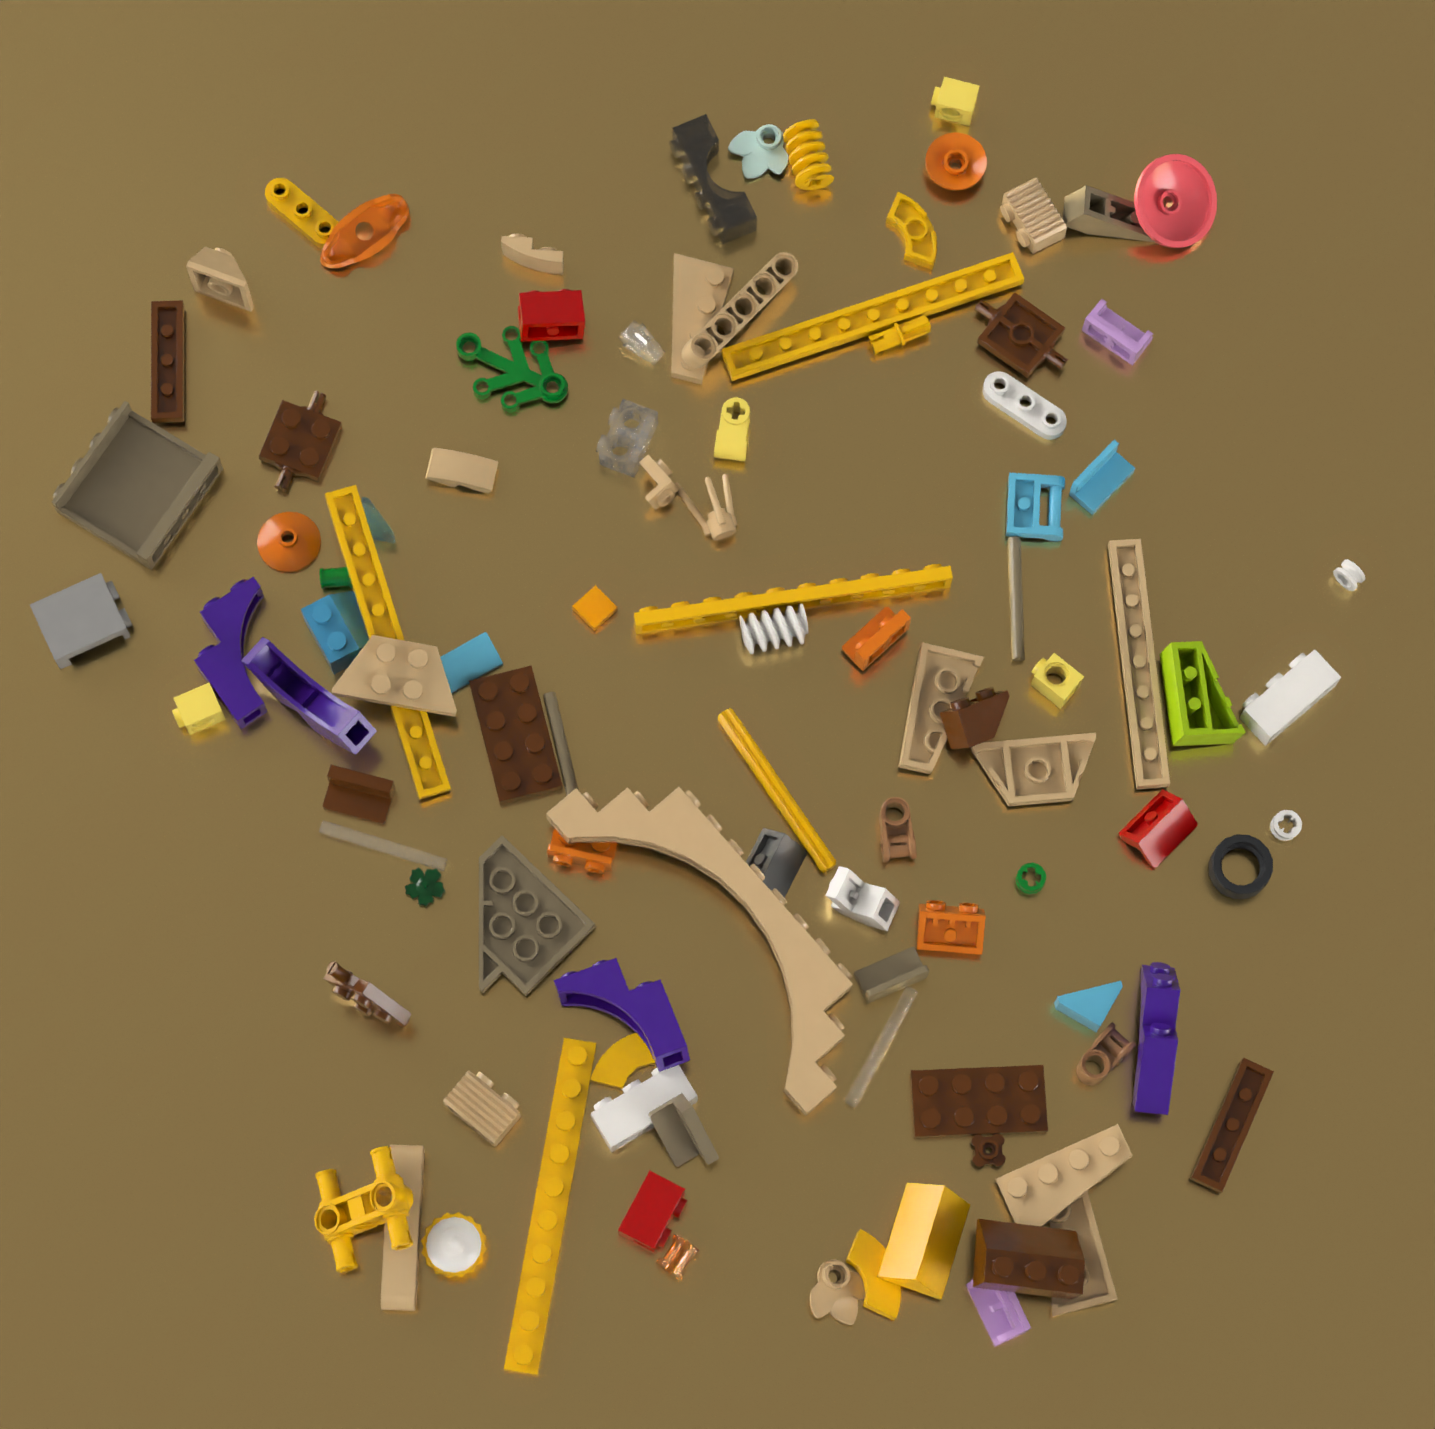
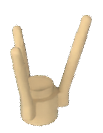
M724 473L722 475L727 513L725 508L720 506L711 478H705L714 511L707 514L709 519L707 521L678 482L674 483L679 488L677 492L702 526L705 536L711 535L715 541L725 539L736 533L735 526L738 523L734 515L728 474Z

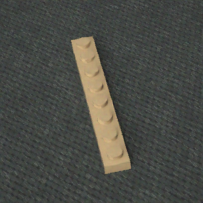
M1141 538L1112 540L1108 543L1136 789L1169 787V768Z

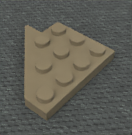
M502 835L479 857V990L484 993L503 974L527 996L596 925Z

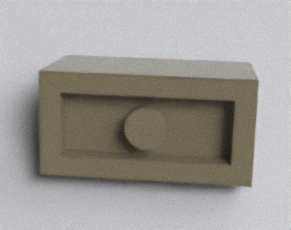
M913 946L859 969L853 975L868 1004L926 979L929 969L927 965L923 966Z
M682 1093L649 1112L648 1116L676 1167L699 1154L708 1165L719 1159L696 1111Z

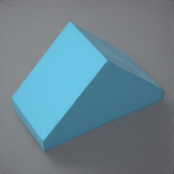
M1117 981L1057 996L1054 1002L1055 1009L1092 1031L1097 1032L1123 988L1122 982Z

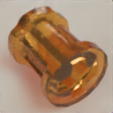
M674 1234L672 1245L663 1258H658L656 1264L674 1277L682 1279L684 1275L682 1273L683 1269L691 1257L698 1254L699 1249L684 1238Z

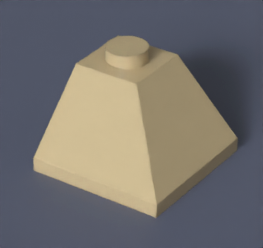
M205 246L188 261L186 268L195 292L252 312L254 305L247 281L230 252L222 248H215L214 250Z

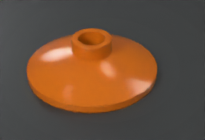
M947 133L931 143L926 153L925 165L929 176L939 186L949 190H965L977 184L983 177L987 166V156L984 148L975 138L964 133ZM957 163L961 168L953 169L950 167V164Z
M282 512L272 516L263 524L258 534L257 547L262 560L270 568L283 573H294L307 568L315 561L321 548V536L316 524L306 515L298 512ZM286 534L294 536L293 540L289 543L282 541Z

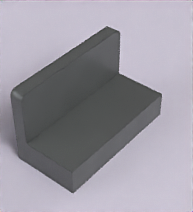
M763 828L746 863L749 866L755 864L765 876L764 884L770 890L777 889L785 898L807 855V850L787 834Z

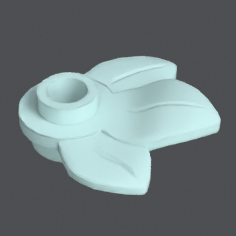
M772 124L763 125L756 132L743 131L733 138L728 146L729 152L743 157L742 171L747 179L758 178L768 169L775 174L781 175L788 165V154L783 148V132ZM772 138L774 143L766 144L764 139Z

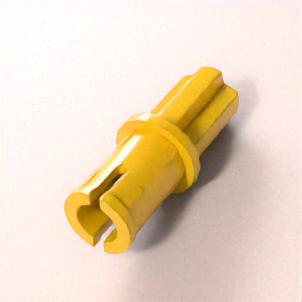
M922 315L899 325L897 322L893 323L894 327L874 335H869L868 339L871 347L874 348V354L877 355L900 344L903 347L906 345L905 342L930 333L931 325L928 318Z

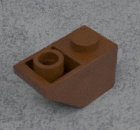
M994 687L985 688L975 692L976 698L969 700L966 697L950 703V709L940 712L951 749L971 748L995 737L1010 697L1008 690L995 692Z

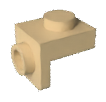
M648 454L639 463L658 484L645 496V499L656 510L660 506L668 505L674 499L675 493L679 488L669 478L673 472L660 458L655 462Z

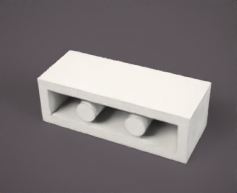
M1315 649L1307 656L1304 653L1297 656L1289 664L1292 668L1284 676L1280 672L1267 682L1265 686L1268 689L1259 696L1255 692L1242 704L1245 709L1239 717L1240 720L1265 746L1330 692L1341 679V676Z
M679 1065L661 1072L655 1068L651 1072L653 1077L642 1083L639 1079L635 1080L622 1089L624 1094L612 1100L611 1096L606 1097L593 1106L595 1111L591 1112V1119L611 1153L654 1128L648 1116L652 1110L681 1093L691 1105L698 1101L696 1092Z

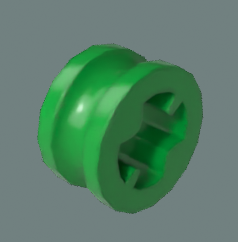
M1033 862L1022 865L1015 879L1018 889L1028 895L1040 892L1046 881V872L1043 867ZM1028 871L1034 872V877L1039 878L1040 882L1035 881L1034 886H1028V881L1022 879V875L1027 876Z

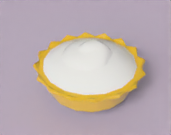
M446 1212L442 1217L434 1218L432 1224L425 1228V1236L421 1239L423 1245L421 1254L426 1258V1265L432 1267L436 1274H444L447 1278L453 1276L463 1277L466 1273L474 1272L476 1266L482 1262L483 1254L487 1250L485 1246L486 1235L482 1232L481 1224L474 1222L472 1216H464L460 1212L455 1214Z

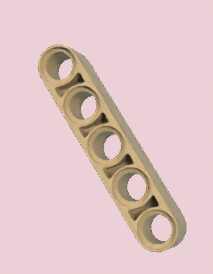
M787 252L776 254L685 344L682 349V359L685 364L695 369L707 364L798 272L796 258ZM775 265L783 268L785 275L780 274L776 270ZM755 285L762 287L765 295L760 294L756 290ZM735 305L741 306L745 311V315L738 313ZM715 325L722 327L725 335H720L716 331ZM694 345L700 346L704 350L705 356L699 355Z
M390 1144L389 1147L392 1149L391 1153L396 1174L403 1178L404 1185L408 1186L413 1193L414 1201L410 1208L409 1216L406 1217L413 1245L402 1250H392L387 1222L385 1223L381 1310L416 1311L424 1145Z

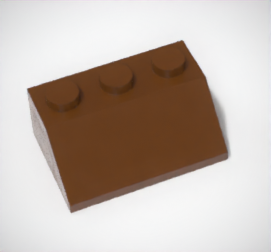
M977 1219L973 1274L974 1288L1072 1299L1083 1295L1085 1259L1076 1231Z

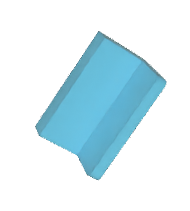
M1113 440L1072 483L1069 496L1091 515L1135 471V467L1117 453L1119 443L1116 440Z

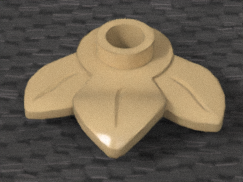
M836 1259L828 1260L819 1267L817 1273L818 1283L810 1292L809 1299L812 1313L818 1319L830 1312L838 1322L851 1326L855 1323L858 1314V1300L865 1298L863 1280L859 1273L850 1271L842 1261ZM829 1272L836 1274V1283L830 1281L828 1277Z

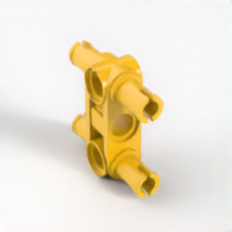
M382 1146L370 1151L377 1178L374 1180V1183L341 1196L336 1169H326L315 1174L322 1200L315 1214V1226L320 1233L324 1234L325 1241L332 1245L337 1272H348L358 1267L351 1241L354 1235L386 1222L392 1250H402L413 1245L406 1218L409 1216L410 1208L414 1201L413 1193L408 1186L404 1185L403 1178L396 1174L391 1147Z

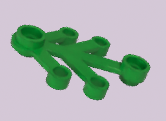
M508 326L502 332L503 343L509 347L513 361L481 347V340L474 333H464L457 339V353L462 359L467 361L478 359L505 372V374L489 379H477L473 383V392L477 398L487 399L491 396L492 391L522 382L534 386L517 393L507 391L501 396L503 410L512 413L517 411L520 405L537 399H542L547 403H558L567 396L568 382L561 374L554 373L548 356L549 347L546 341H533L530 345V354L533 359L538 361L541 371L540 375L529 369L521 345L520 330L515 326ZM509 333H515L517 338L515 340H508L506 336ZM466 346H473L475 350L472 353H466L464 348ZM537 346H542L545 348V351L538 354L534 352V349ZM480 385H486L488 390L479 392L477 388ZM555 385L559 389L555 393H550L547 391V388ZM508 398H513L516 400V403L509 406L505 404V401Z

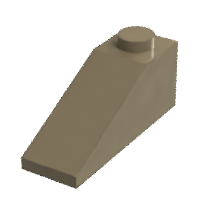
M1087 185L1064 198L1063 221L1068 228L1089 235L1155 242L1142 229L1136 215L1134 202Z

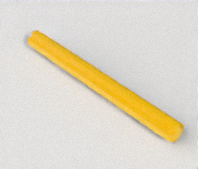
M729 708L718 715L719 723L819 870L825 873L836 865L835 858L734 710Z

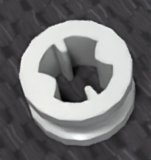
M1348 559L1342 562V568L1338 567L1333 571L1336 580L1349 591H1354L1358 587L1357 583H1362L1366 579L1360 567Z
M1292 810L1280 811L1270 822L1271 833L1275 838L1282 841L1292 840L1302 829L1301 818ZM1284 818H1288V823L1292 821L1294 825L1288 833H1284V828L1280 829L1278 825Z

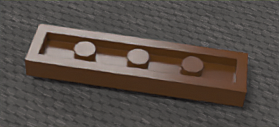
M183 300L151 301L152 423L184 422Z
M1246 1058L1241 1060L1190 1180L1220 1194L1223 1192L1274 1071Z

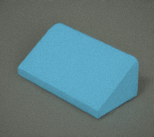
M487 632L478 635L440 657L451 693L468 685L470 680L478 679L503 665Z

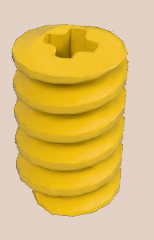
M815 119L797 122L783 133L786 152L789 154V163L792 165V174L796 177L795 185L802 190H818L827 187L834 181L833 175H826L832 168L830 164L825 163L829 157L827 153L822 152L825 149V143L819 141L822 138V132L816 130L819 127V122Z

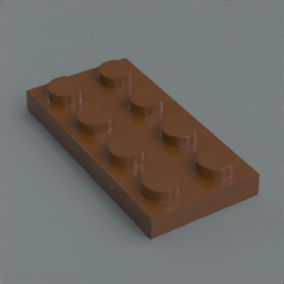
M532 666L470 680L469 685L500 805L562 790L563 785Z
M1043 1065L911 1070L910 1072L914 1139L975 1136L977 1134L987 1136L996 1133L1010 1135L1048 1132Z

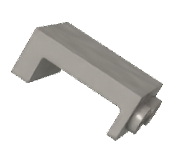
M101 573L30 604L60 670L72 665L69 659L118 636L123 635L124 639L131 637L127 630V627L132 626L125 608L118 610L114 601L120 598L112 580L105 582Z

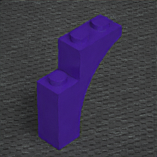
M254 577L249 580H240L231 587V592L222 598L215 597L204 605V609L200 611L201 617L219 644L205 647L199 652L198 658L194 660L198 670L207 683L210 682L214 693L240 729H243L268 712L263 700L249 680L246 665L241 661L244 658L245 635L249 621L257 605L264 597L261 586Z
M262 637L241 660L279 702L298 712L315 732L352 754L356 755L377 732L360 711L346 704L319 685L287 658L270 640Z
M617 958L609 961H598L592 967L578 972L571 971L565 973L561 978L554 980L562 1006H580L597 1009L618 1018L633 1029L646 1044L659 1072L690 1061L687 1044L661 979L654 982H643L635 989L629 990Z
M1153 962L1151 965H1142L1140 1030L1132 1100L1135 1112L1168 1115L1178 1047L1176 1020L1181 990L1175 968H1171L1166 963Z

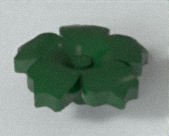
M419 867L412 870V875L409 878L412 884L405 886L406 895L410 896L413 900L418 898L419 906L425 907L434 902L433 897L442 898L445 889L443 888V883L438 882L441 878V873L437 869H427L424 875Z

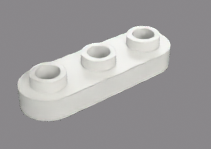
M996 371L986 377L983 384V395L989 403L1044 439H1057L1063 434L1067 418L1060 408L1005 372ZM1002 383L1005 388L997 389L994 387V384ZM1028 400L1031 405L1024 407L1020 404V401ZM1053 417L1056 423L1049 424L1046 418Z

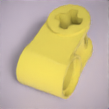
M734 397L728 399L723 404L719 429L716 434L714 458L745 462L749 440L750 407L744 399ZM734 412L740 413L738 420L732 419Z

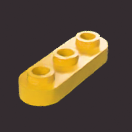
M275 178L267 184L265 197L268 205L313 244L323 249L330 233L339 222L290 180ZM278 189L285 190V193L282 195L275 194ZM300 208L308 209L304 214L298 213ZM323 227L330 228V231L327 233L320 232Z

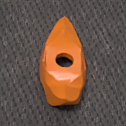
M387 194L366 201L348 213L330 233L320 255L321 264L327 268H341L367 259L381 251L393 240L397 231L409 216V207L406 200L398 194ZM359 223H367L372 227L373 235L369 240H361L357 237L355 229Z

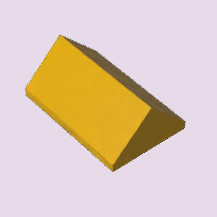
M907 1183L877 1278L941 1300L970 1204L945 1185Z

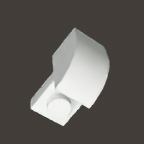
M840 866L834 878L830 881L829 889L826 893V896L832 901L831 907L839 913L864 925L888 931L900 904V901L886 888L864 883L850 869Z

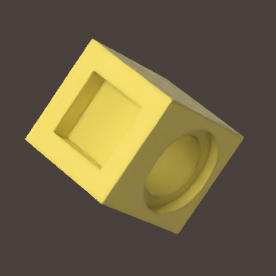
M944 77L941 88L935 86L931 101V105L936 106L934 117L970 126L980 85Z
M1053 653L1048 660L1043 657L1031 671L1034 674L1031 686L1060 709L1078 690L1084 679L1082 674L1056 653ZM1052 673L1058 674L1063 682L1061 684H1052L1047 679V675Z
M210 682L174 697L177 708L172 710L179 728L186 726L190 735L226 720Z

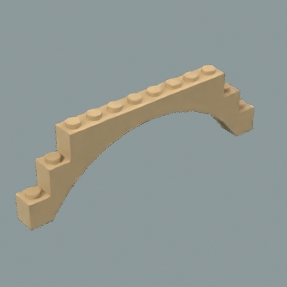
M627 787L597 812L595 809L598 807V804L587 792L581 794L577 788L574 789L546 813L547 820L568 844L616 842L651 848L685 861L723 886L746 908L766 936L782 971L791 1008L792 1048L784 1092L798 1109L807 1116L837 1088L833 1083L837 1078L825 1064L819 1067L817 1062L845 1037L842 1032L845 1027L833 1013L828 1016L825 1011L852 988L853 984L850 981L852 978L851 973L842 963L839 962L836 965L828 956L831 953L829 948L820 938L814 940L806 930L809 926L798 913L792 915L784 905L787 904V901L782 894L775 888L770 890L764 884L765 876L755 864L749 866L742 859L741 856L744 852L732 839L727 841L720 834L722 827L712 815L706 817L698 809L701 804L691 791L688 790L684 793L678 787L651 811H648L647 808L650 805L642 794L638 791L633 794Z

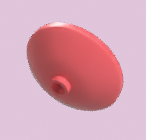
M1182 154L1161 156L1148 164L1138 179L1134 195L1135 211L1142 229L1156 243L1170 248L1190 246L1207 234L1215 219L1217 193L1214 182L1205 167L1192 157ZM1163 198L1166 200V207L1163 205Z

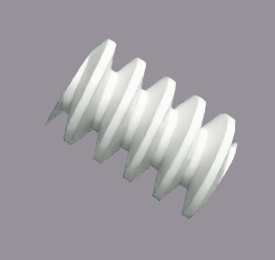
M802 603L798 605L797 613L791 605L787 606L784 616L779 608H774L772 618H770L766 610L761 611L759 621L754 613L748 614L747 623L739 615L743 642L750 654H754L755 644H759L762 651L765 652L769 641H771L775 649H779L780 639H784L787 646L791 647L793 637L795 636L802 645L805 641V635L809 633L807 616Z

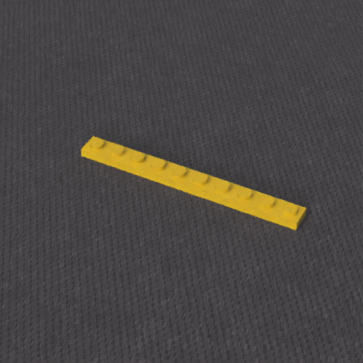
M1014 252L723 348L721 354L731 380L734 381L894 327L893 323L897 322L899 325L922 315L929 316L1022 285L1025 279Z
M353 485L325 493L326 503L368 638L370 639L372 635L404 640L357 486ZM389 705L418 799L450 791V784L427 712Z
M931 564L925 566L923 570L912 572L910 569H898L893 571L892 575L879 576L877 573H870L861 576L858 580L848 581L847 578H837L831 580L829 584L816 586V583H804L799 585L797 589L790 590L776 587L767 590L764 594L753 595L752 592H742L730 599L722 600L721 597H709L704 599L703 603L690 604V602L682 601L672 604L669 608L658 609L657 606H648L634 613V625L637 635L738 620L739 615L744 619L748 618L749 613H754L758 617L763 610H766L771 615L774 608H779L781 613H785L786 607L790 605L794 611H797L800 603L803 604L804 609H812L950 588L953 576L951 566L942 567L941 564Z
M564 1038L504 1364L505 1371L538 1376L597 1043L570 1038Z

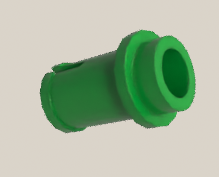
M347 567L320 568L319 575L322 589L350 586V589H353Z

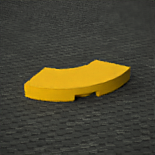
M897 192L886 222L895 227L904 239L906 248L904 260L933 270L937 254L936 232L925 210L910 197Z
M633 1033L617 1041L602 1055L595 1066L590 1081L623 1089L628 1078L640 1068L656 1064L644 1041L637 1033Z
M860 1229L851 1246L846 1262L857 1270L863 1280L865 1288L863 1306L894 1321L900 1308L901 1286L877 1278L886 1249L876 1238Z

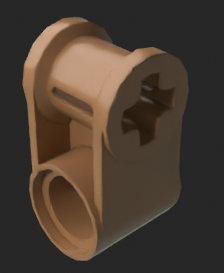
M900 797L888 798L884 801L879 812L880 844L883 862H889L890 858L907 856L910 859H916V841L914 831L912 830L909 805ZM889 808H897L902 812L903 818L899 821H892L886 816L885 812Z
M1113 1022L1093 1042V1045L1083 1055L1076 1067L1077 1077L1085 1085L1093 1086L1102 1082L1114 1067L1118 1066L1137 1045L1134 1041L1129 1042L1115 1029L1116 1025ZM1094 1061L1098 1063L1101 1073L1095 1075L1088 1072L1085 1066L1086 1062Z

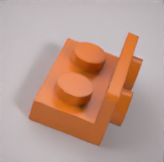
M884 607L842 646V651L864 671L909 630L911 617L903 609L895 614L889 607Z
M554 828L547 853L548 858H552V862L555 864L570 867L572 863L584 865V869L589 872L602 874L604 870L612 872L618 843L568 844Z
M928 900L926 904H919L917 950L982 955L986 919L984 909L979 908V905L974 903H960L959 907L946 906V902L940 900Z

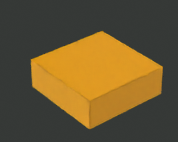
M596 585L572 606V610L594 631L618 610L617 606Z

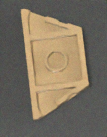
M372 635L334 685L331 693L334 696L455 717L457 711L437 646Z
M1096 732L984 742L971 747V750L1008 806L1073 801L1096 740Z

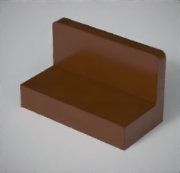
M331 764L327 774L329 786L324 798L323 808L328 811L384 825L396 790L394 781Z

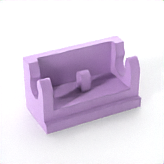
M1101 299L1085 318L1082 331L1133 366L1152 341L1153 333L1149 330L1146 333L1142 332L1107 308V302Z
M973 1279L966 1284L994 1347L1031 1329L1014 1292L974 1288Z

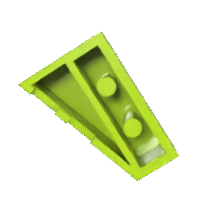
M1171 642L1159 655L1172 746L1234 744L1246 732L1242 724L1237 722L1231 709L1232 703L1229 697H1225L1217 680L1219 676L1203 642Z

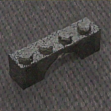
M705 114L673 127L672 140L669 141L672 153L675 158H681L684 164L682 167L684 177L688 184L693 183L696 188L695 198L701 210L706 209L710 217L707 221L714 236L719 235L722 244L757 231V216L745 192L723 189L709 176L707 168L711 160L719 152V139L707 115Z

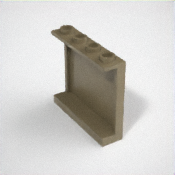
M124 401L120 408L117 407L111 412L107 421L108 425L102 433H97L93 437L89 445L90 449L84 458H79L74 463L71 469V476L66 483H61L56 488L52 503L57 513L152 570L219 476L223 467L219 457L211 452H208L207 455L203 454L132 411L129 403Z

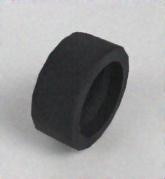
M1236 834L1225 838L1215 848L1209 860V876L1213 886L1221 894L1232 899H1247L1256 896L1267 885L1273 873V858L1269 849L1259 839L1250 835ZM1245 849L1256 856L1260 864V872L1252 883L1236 885L1224 876L1222 860L1229 851Z

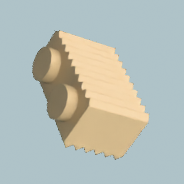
M1035 177L1004 193L1002 205L1000 206L1002 215L1007 222L1012 221L1017 228L1016 236L1019 243L1023 247L1028 246L1032 254L1051 246L1053 243H1057L1065 237L1066 223H1064L1060 213L1057 212L1044 188H1042L1038 178Z
M467 1071L452 1091L444 1098V1106L492 1146L496 1147L521 1118V1114L517 1110L520 1105L507 1093L500 1096L491 1088L494 1083L483 1073L478 1072L475 1076L472 1072Z

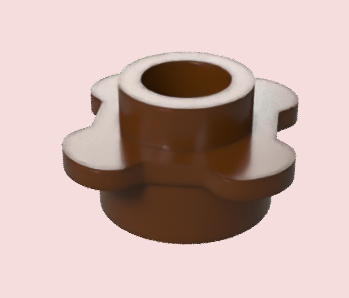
M996 1133L991 1137H983L981 1134H977L972 1138L971 1143L975 1147V1156L972 1161L975 1166L983 1167L984 1165L994 1164L1000 1167L1005 1163L1006 1157L1002 1154V1145L1005 1140L1001 1134ZM989 1147L992 1152L986 1153L985 1149Z

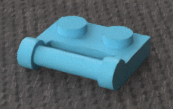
M1009 473L1006 536L1039 538L1053 542L1063 540L1061 500L1062 490L1065 489V478L1057 475ZM1041 488L1049 490L1048 526L1039 525Z

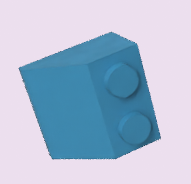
M354 591L329 594L301 609L304 621L333 674L348 668L369 640Z

